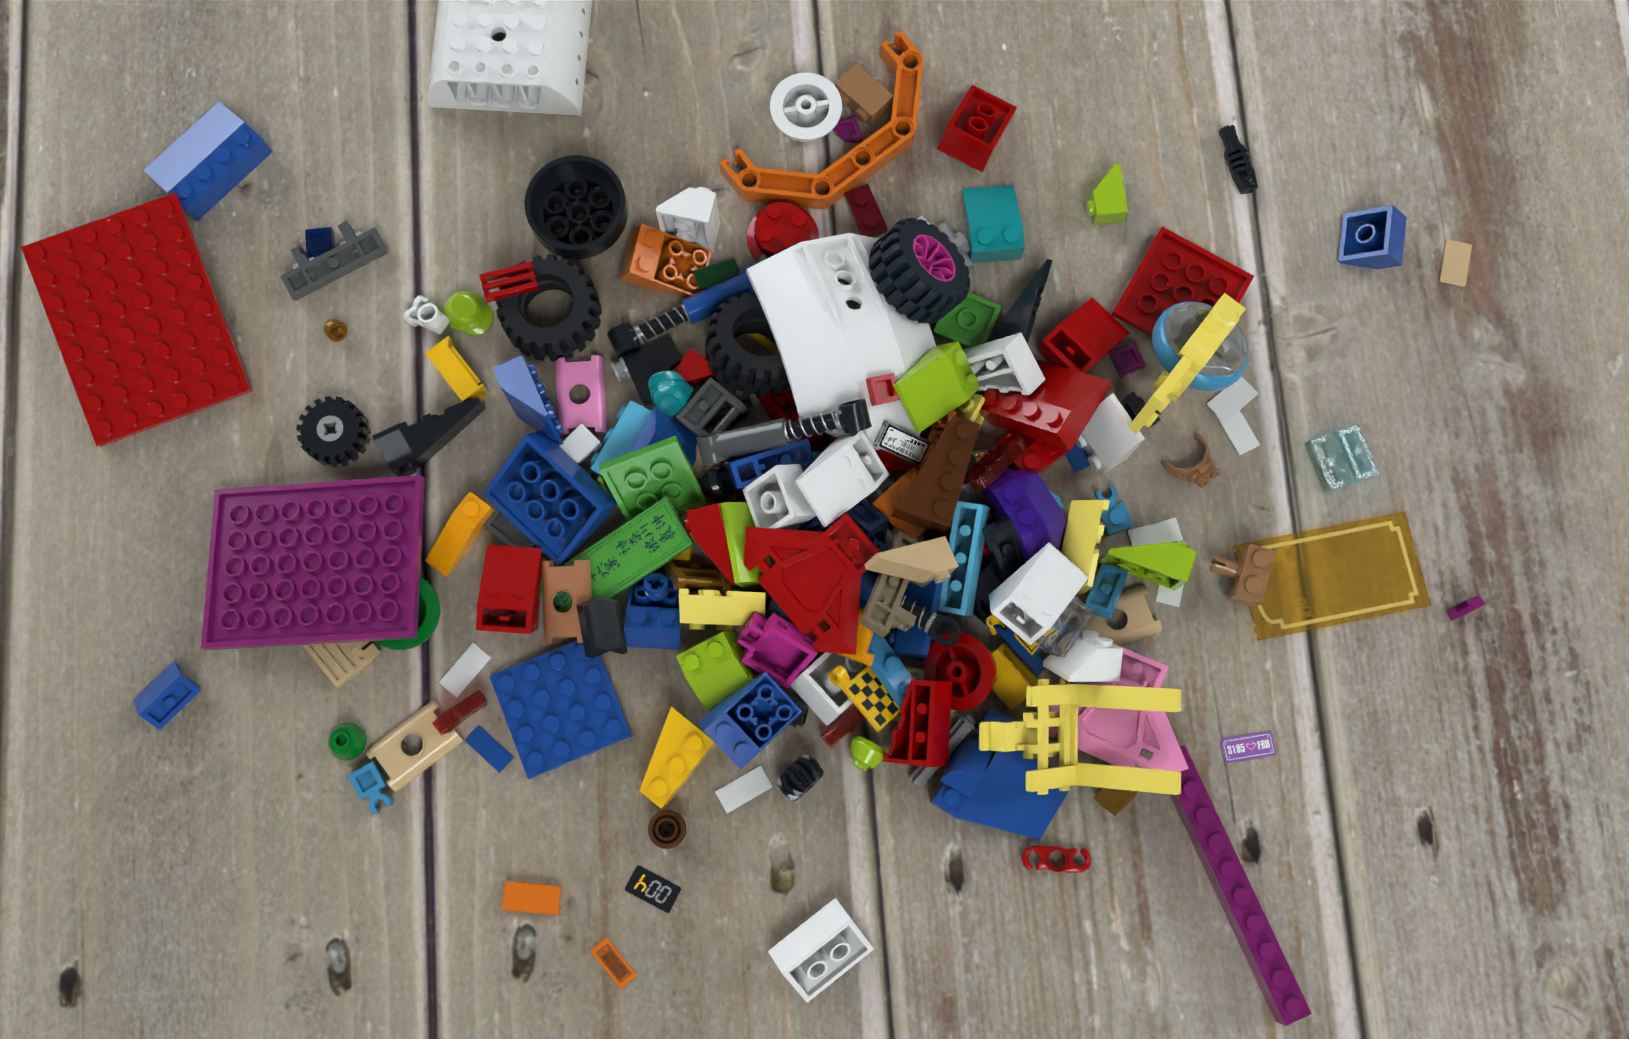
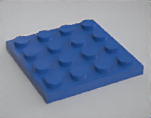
M577 640L489 676L528 779L633 737L602 656L600 655L593 659L586 657L583 643H577Z

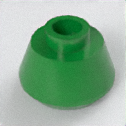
M342 723L336 726L328 738V747L332 755L344 761L353 760L360 756L366 746L365 732L354 723Z

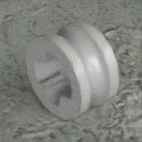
M622 357L619 358L618 362L610 361L619 384L622 383L624 378L631 379Z

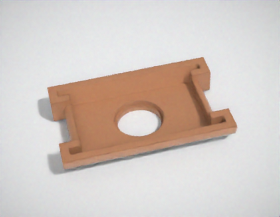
M590 559L574 560V566H554V560L541 561L545 643L557 642V637H577V643H583L576 605L592 599ZM560 591L567 592L572 598V607L566 613L557 611L553 604L554 596Z

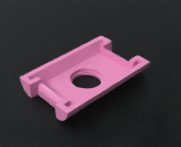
M591 355V361L567 363L565 357L558 358V360L554 361L557 418L564 431L560 433V437H568L570 430L576 429L581 423L586 428H595L596 435L606 434L608 432L604 357ZM576 385H585L590 391L589 399L583 404H575L570 400V390Z

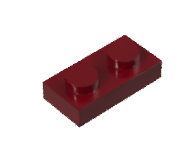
M868 183L844 192L845 201L860 235L874 238L887 232V225Z

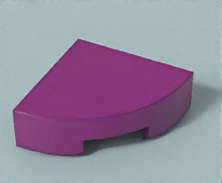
M856 116L839 120L833 129L835 135L845 142H863Z
M1475 596L1452 607L1446 613L1452 621L1485 605L1481 596Z

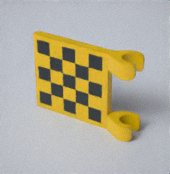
M841 665L828 674V679L843 690L877 732L900 712L898 705L869 666L864 668L852 680H850L846 669Z

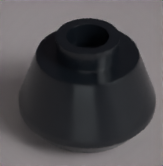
M715 464L701 477L700 485L708 498L727 500L732 495L734 488L727 467Z

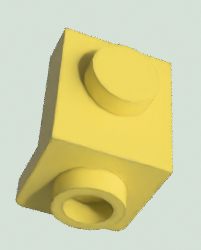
M974 394L968 401L955 409L957 412L956 416L980 424V429L984 418L979 411L985 398L982 395Z

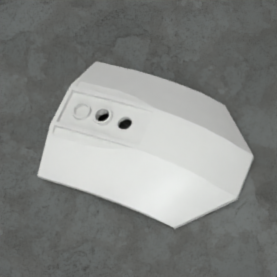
M846 233L803 241L747 268L746 273L777 344L797 412L801 419L810 418V415L812 417L819 416L820 413L823 415L831 413V410L835 411V409H838L840 404L865 399L872 427L863 430L874 450L883 449L879 444L889 424L919 437L921 432L916 433L900 400L871 406L865 380L870 377L894 373L897 382L932 347L936 346L929 323L911 321L907 319L906 315L899 314L893 305H889L885 301L884 295L880 294L877 290V284L873 282L871 277L872 270L869 269V254L878 238ZM843 279L844 281L849 282L850 284L843 285L839 283L838 280ZM853 300L859 303L861 307L856 310L851 309L847 306L846 302ZM834 429L832 433L824 431L834 437L847 434L844 430L839 431L837 429Z

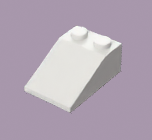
M1114 393L1100 403L1076 442V445L1079 448H1084L1089 455L1088 461L1092 468L1099 470L1101 475L1128 459L1145 439L1140 431L1136 434L1128 428L1133 420Z
M825 652L801 673L790 686L824 724L828 726L853 703L841 688L834 685L828 679V674L841 665L846 669L850 680H852L868 665L836 653Z

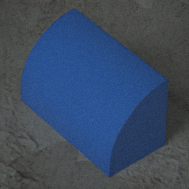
M979 739L962 741L953 751L940 781L971 797L983 777L993 751L979 750Z

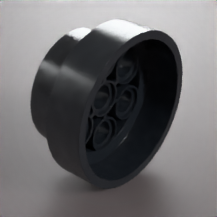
M573 155L553 160L534 175L526 190L524 206L528 223L541 245L558 256L569 259H585L599 255L613 246L625 229L628 219V204L623 186L615 172L597 159ZM576 190H583L582 194L578 196L572 195ZM600 199L607 200L603 205H596V202ZM556 204L562 205V207L559 210H551V208ZM578 214H586L582 220L574 219ZM602 223L610 224L609 227L604 230L598 229L599 225H601ZM559 228L565 229L560 235L553 234ZM581 238L589 239L585 244H577Z

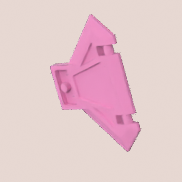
M1123 648L1119 681L1077 682L1075 684L1161 688L1169 666ZM1050 705L1049 711H1060V705ZM1078 707L1079 750L1115 766H1138L1140 768L1180 772L1189 769L1166 712ZM1058 726L1049 727L1050 737L1056 739ZM1143 749L1153 753L1151 760L1141 756Z

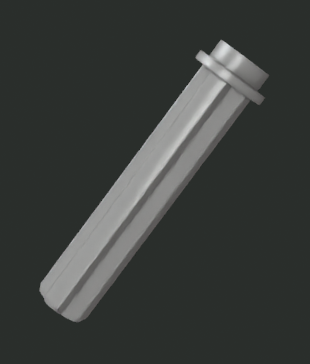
M964 712L963 715L959 714L958 721L950 729L948 757L968 733L976 729L975 725L978 722L967 712ZM918 766L909 779L914 785L922 788L939 767Z

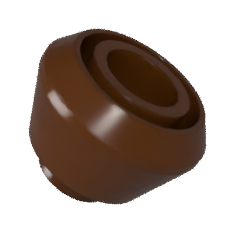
M673 810L657 812L651 818L648 825L650 840L656 846L663 849H671L678 846L686 835L684 818Z

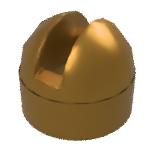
M330 319L324 324L323 331L330 340L338 342L346 337L347 326L338 319Z

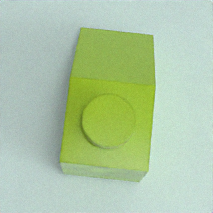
M1120 163L1114 164L1095 188L1090 200L1086 202L1087 216H1091L1093 225L1123 222L1128 213Z

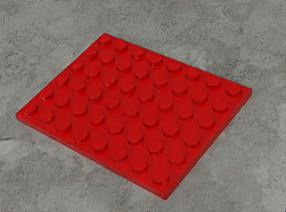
M178 194L166 195L21 247L96 446L102 447L253 392Z

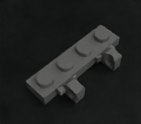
M345 221L337 225L345 241L341 242L334 249L310 259L300 245L291 249L297 263L292 265L293 270L280 277L292 299L297 301L389 253L377 230L372 228L363 234L361 231L354 233L352 227Z

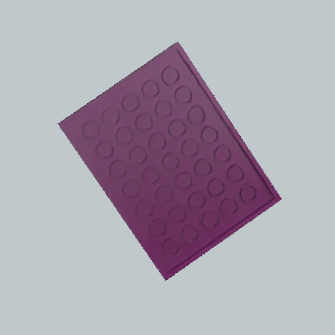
M421 475L215 490L201 649L223 650L417 638L425 478Z

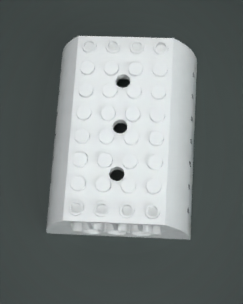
M439 0L427 95L429 107L581 116L592 0ZM502 32L506 34L505 39L497 42L493 40L494 35Z

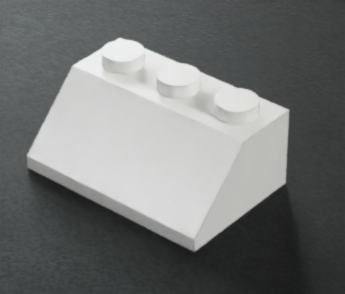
M689 187L657 206L656 215L660 231L714 252L720 228L715 192L706 187H698L697 189Z
M834 898L792 933L778 942L768 953L784 977L808 1003L873 951L874 948L839 901Z

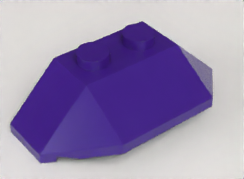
M999 467L975 480L992 509L1011 520L1026 562L1047 543H1051L1056 549H1059L1067 517L1038 473Z

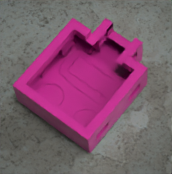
M754 612L740 629L737 643L744 646L741 658L742 663L761 674L766 672L776 683L786 689L818 654V651L812 645L817 640L815 637L808 633L803 635L795 625L775 613L767 619Z

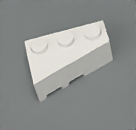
M1022 333L963 350L973 373L977 377L980 386L978 390L986 391L988 388L999 389L1002 393H1008L1011 390L1021 391L1022 395H1030L1045 380Z

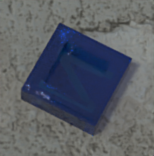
M331 227L305 230L306 254L308 257H317L335 248L334 230Z

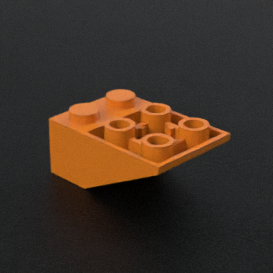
M641 223L630 231L618 279L641 288L690 297L703 291V289L699 290L693 271L709 266L712 251Z

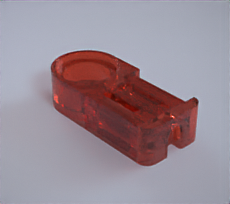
M477 690L440 715L432 724L440 735H444L482 708H485L488 701L482 692Z

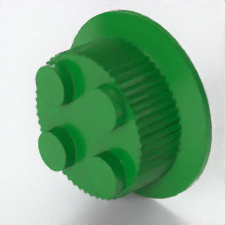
M420 577L417 638L379 640L375 642L392 650H408L421 645L433 634L440 619V601L436 591L427 581Z

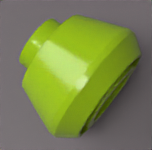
M861 736L852 739L849 755L853 758L851 764L866 772L868 768L874 769L883 761L885 755L883 748Z

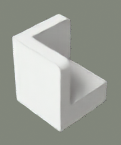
M582 423L563 441L564 444L558 445L577 464H580L592 451L594 453L600 452L603 448L601 442Z

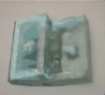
M1359 425L1342 429L1331 435L1316 438L1305 443L1324 492L1332 491L1379 474Z

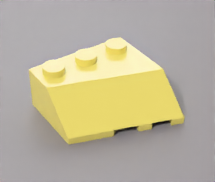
M1072 500L1063 511L1067 519L1058 550L1088 575V579L1077 592L1079 595H1084L1093 587L1099 557V549H1095V545L1100 543L1105 527L1103 522H1100L1101 514L1108 510L1110 500Z
M679 588L680 623L689 624V629L705 630V625H716V630L732 631L733 626H743L754 612L766 618V593L726 591V593L717 590L689 591V589Z

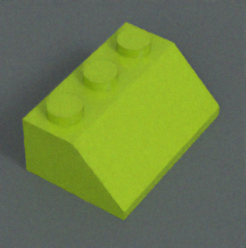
M747 502L720 503L735 584L747 592L764 590L757 581L763 573L757 566L749 571L744 565L746 527H756ZM770 555L765 559L771 567L776 564Z

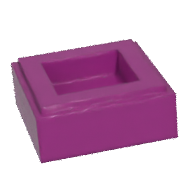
M1135 342L1109 354L1120 378L1146 366Z

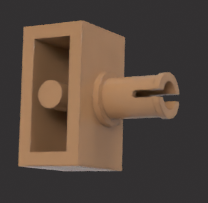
M1249 543L1240 550L1237 562L1214 555L1211 561L1213 566L1210 565L1209 570L1232 577L1227 600L1254 608L1263 603L1276 551Z

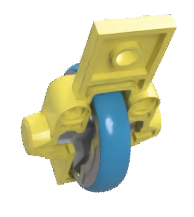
M1224 293L1214 307L1200 302H1181L1169 307L1159 316L1153 328L1152 345L1158 361L1165 370L1152 385L1156 391L1128 426L1130 430L1137 434L1143 426L1149 428L1159 416L1155 411L1158 410L1162 413L1169 402H1175L1187 387L1202 391H1218L1233 385L1241 378L1248 365L1249 349L1246 338L1237 323L1240 316L1246 310L1245 307ZM1215 354L1218 358H1220V361L1213 358L1212 355Z

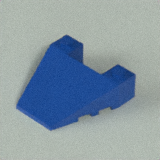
M989 707L980 722H1012L1014 720L995 708ZM978 723V725H977L975 731H973V732H974L975 734H977L978 736H979V723ZM1023 750L995 751L971 797L942 782L930 803L953 818L1040 840L1068 791H1059V788L1048 789V794L1038 795L1037 791L1027 792L1026 772L1037 770L1038 759H1023Z

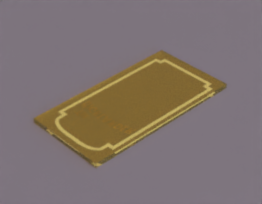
M1405 511L1233 546L1237 561L1240 550L1249 543L1276 551L1263 603L1254 608L1249 607L1257 641L1432 606Z

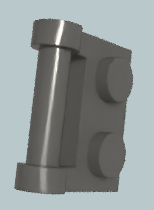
M710 377L677 415L676 419L699 437L708 434L703 429L726 402L732 406L731 409L710 433L717 431L725 432L739 414L743 415L748 408Z

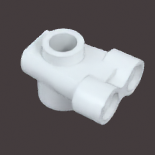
M422 295L415 298L413 306L406 310L403 315V320L413 327L419 325L437 334H441L450 322L446 315L440 312L429 299Z

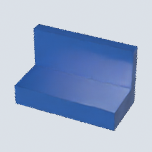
M174 661L133 702L138 715L161 730L201 689L198 684L182 673L179 665Z

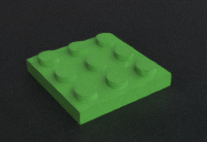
M676 435L599 464V471L627 522L664 497L670 499L678 515L708 504L707 497Z

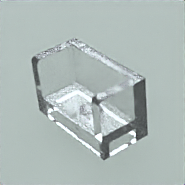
M1074 596L1052 627L1034 643L1047 654L1064 658L1095 612Z

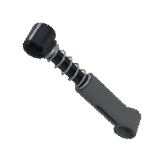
M858 399L840 404L838 409H835V411L831 410V413L823 415L820 413L819 416L815 417L810 415V418L806 419L799 417V420L793 422L791 420L787 422L785 418L725 432H712L697 437L696 441L703 465H708L735 456L790 445L793 438L800 440L802 436L811 437L814 433L821 435L823 431L832 433L834 429L844 430L845 433H853L872 427L866 400Z

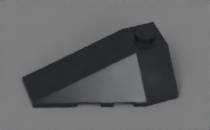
M477 397L446 408L443 411V415H431L429 413L421 416L422 420L419 423L408 426L405 421L372 435V438L391 471L398 477L410 476L416 473L417 468L426 464L485 410V407Z

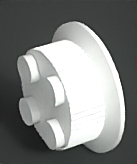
M797 73L785 78L777 85L771 96L770 113L777 128L792 140L804 143L814 142L835 128L841 117L842 100L835 85L827 78L815 73Z

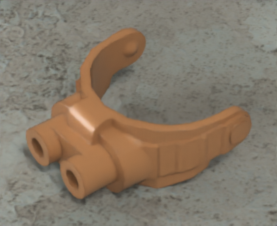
M1196 434L1194 438L1202 446L1205 453L1203 460L1199 464L1191 468L1182 469L1172 466L1164 459L1161 465L1175 478L1189 481L1191 484L1196 483L1200 488H1203L1208 484L1210 477L1215 479L1220 474V470L1215 467L1216 463L1210 458L1209 448L1204 438L1200 434Z

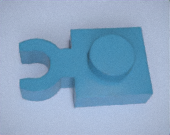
M1113 485L1108 488L1110 498H1104L1100 490L1095 492L1096 500H1110L1108 510H1105L1100 518V521L1105 525L1106 537L1133 527L1125 502L1116 503L1117 491Z
M372 761L348 775L360 800L370 799L369 809L373 814L378 815L380 813L377 807V803L380 800H383L387 807L393 806L391 797L382 792V789L387 787L388 784L376 762Z

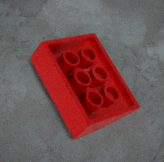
M1035 359L1045 380L1030 395H1022L1021 391L1011 390L1008 393H1002L999 389L988 388L982 394L985 401L979 413L989 424L1071 451L1113 383L1107 379Z

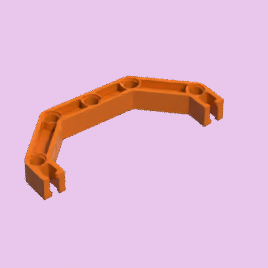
M901 30L895 34L894 44L892 45L894 50L899 48L902 53L901 55H897L889 47L891 45L889 40L883 42L880 48V58L896 75L891 121L819 174L758 168L738 148L734 151L735 161L733 164L736 167L741 165L743 168L739 174H736L728 166V163H730L728 158L719 162L722 176L743 200L768 204L788 202L804 208L827 209L843 198L844 192L855 189L913 145L924 61L920 51ZM911 64V65H913V66H915V67H914V68H907L905 65ZM904 130L908 134L900 135L897 131ZM866 160L868 164L860 165L857 161ZM748 181L756 183L752 187H746L744 185ZM820 189L828 191L826 195H819L816 192Z

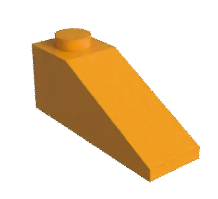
M469 492L450 516L425 561L448 577L486 529L483 527V524L492 515L494 510L472 492Z

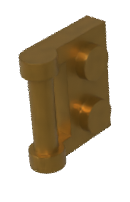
M671 560L664 566V571L672 579L675 590L690 587L718 589L721 592L730 591L731 583L714 563Z

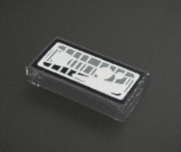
M886 420L883 421L873 443L874 446L921 467L932 444L931 441Z

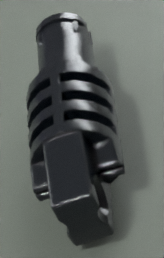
M1225 126L1219 130V135L1225 147L1224 158L1229 167L1231 177L1240 194L1253 193L1258 188L1247 148L1239 141L1235 126Z

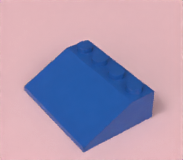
M218 101L143 171L168 195L172 193L178 194L184 210L198 222L272 153V150L253 129Z
M543 431L528 433L523 437L482 493L538 548H542V552L550 560H554L556 566H562L604 523L618 505L616 500Z

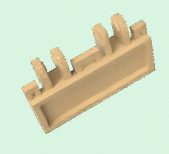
M370 641L302 645L336 688L339 689L381 653L374 643L365 650L363 649Z

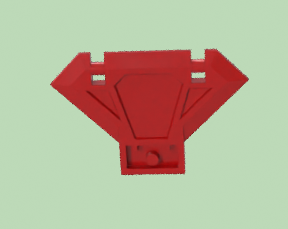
M848 513L844 514L825 532L746 527L745 567L751 571L757 566L763 573L757 581L803 635L807 634L810 630L818 639L812 644L818 652L856 655L862 574L867 571L864 564L875 554L881 552ZM769 555L776 562L773 567L765 560ZM823 619L831 626L828 631L819 623Z

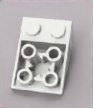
M862 430L838 436L795 482L823 527H826L875 491L889 476V473Z
M1047 543L989 594L991 613L1031 645L1052 627L1086 582L1088 575L1051 543Z

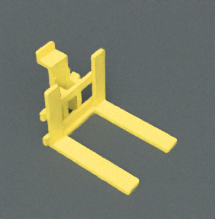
M1060 678V684L1049 685V679H1038V686H1027L1026 705L1028 707L1038 706V712L1023 713V721H986L979 723V750L1001 752L1023 750V759H1038L1037 770L1026 772L1027 792L1037 791L1038 795L1048 794V789L1059 788V791H1069L1070 786L1078 785L1179 795L1181 793L1180 771L1078 762V707L1180 712V689L1074 684L1064 678ZM1060 705V711H1049V706ZM1058 726L1057 742L1049 741V727ZM1059 756V767L1048 768V757Z

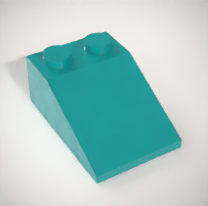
M1014 185L963 188L966 234L970 247L969 257L971 261L977 263L1021 259L1025 243L1023 224Z

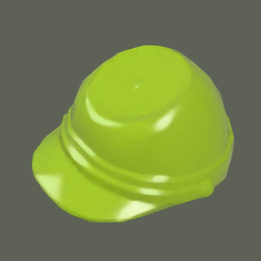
M458 291L453 293L445 303L444 313L449 318V324L452 329L478 336L486 332L493 322L494 314L492 309L477 292Z

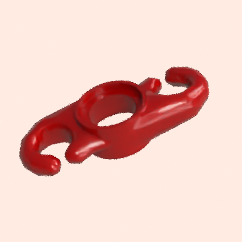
M1032 845L1026 848L1021 855L1022 864L1027 870H1032L1033 865L1028 860L1031 853H1036L1040 857L1039 862L1035 865V869L1038 871L1046 869L1053 872L1082 873L1089 869L1092 863L1090 852L1085 848L1080 850V853L1085 858L1084 864L1080 866L1076 865L1073 861L1074 856L1078 853L1076 848L1066 849L1059 846ZM1053 851H1060L1064 856V863L1058 868L1053 867L1049 863V855Z

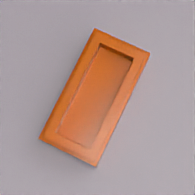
M505 881L501 910L559 915L563 886Z

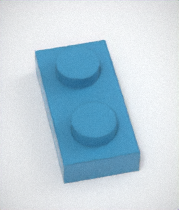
M1102 563L1084 604V612L1111 619L1128 578V570Z

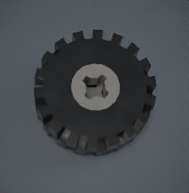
M331 396L325 397V402H322L320 399L315 400L316 406L313 408L308 405L305 408L308 413L306 416L300 415L299 420L303 423L302 425L297 424L296 430L301 433V435H297L298 441L302 444L301 448L309 456L325 466L328 464L331 467H338V464H341L344 467L349 465L348 460L351 459L355 462L359 459L356 456L358 452L365 453L366 449L363 445L364 443L368 445L371 439L367 434H371V428L367 425L369 421L363 415L364 413L349 400L345 401L342 397L336 396V400H334Z

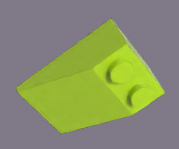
M959 341L932 347L893 385L916 433L923 431L968 401L980 388L977 377L973 373Z
M1181 541L1110 548L1099 558L1098 563L1126 569L1129 575L1175 591L1188 582L1197 551L1190 549L1191 546Z
M723 631L676 656L687 682L708 713L718 703L755 679L751 667L741 662L743 650L740 644L737 643L738 639L734 631Z

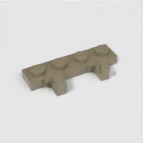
M899 531L894 536L889 550L919 542ZM879 573L859 624L881 637L886 636L891 627H897L906 632L914 626L917 616L902 608L901 600L910 581L921 587H925L929 582L920 583Z

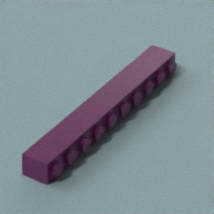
M1182 745L1180 749L1189 769L1181 771V793L1179 795H1169L1275 1021L1287 1026L1312 1013L1185 745Z

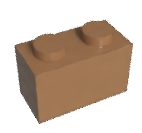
M857 63L835 83V87L841 96L842 106H847L851 109L854 116L861 123H867L871 128L892 108L893 95Z

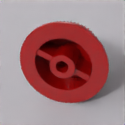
M788 202L771 203L761 209L752 218L747 229L748 249L756 261L763 253L769 258L800 242L819 239L818 228L812 216L803 208Z
M953 633L943 635L941 638L948 639ZM962 633L960 641L952 647L940 646L935 641L930 646L928 656L924 660V679L952 681V710L964 711L977 707L988 697L997 680V665L994 656L986 648V645L974 636Z

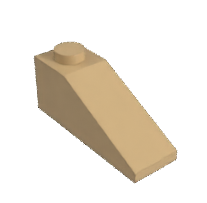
M946 536L877 553L864 564L866 570L920 583L934 580L935 584L948 580L951 577L950 573L959 567Z

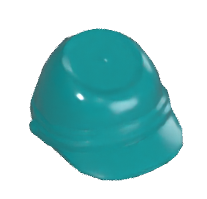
M662 371L649 378L648 387L652 403L669 417L677 416L693 398V387L680 374L674 371Z

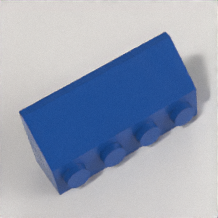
M933 580L925 587H921L910 581L904 596L912 603L916 601L915 604L919 607H926V611L936 613L942 582L935 584ZM914 623V626L906 632L897 628V631L891 630L888 644L893 648L897 656L924 661L928 656L931 637L928 636L923 628L919 629L918 625Z

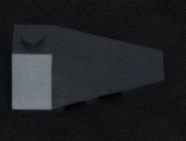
M1046 260L1001 320L997 331L991 330L988 342L1022 333L1028 344L1036 313L1041 302L1040 296L1045 288L1053 260Z

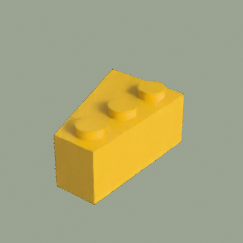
M671 707L639 791L659 808L665 809L716 743Z

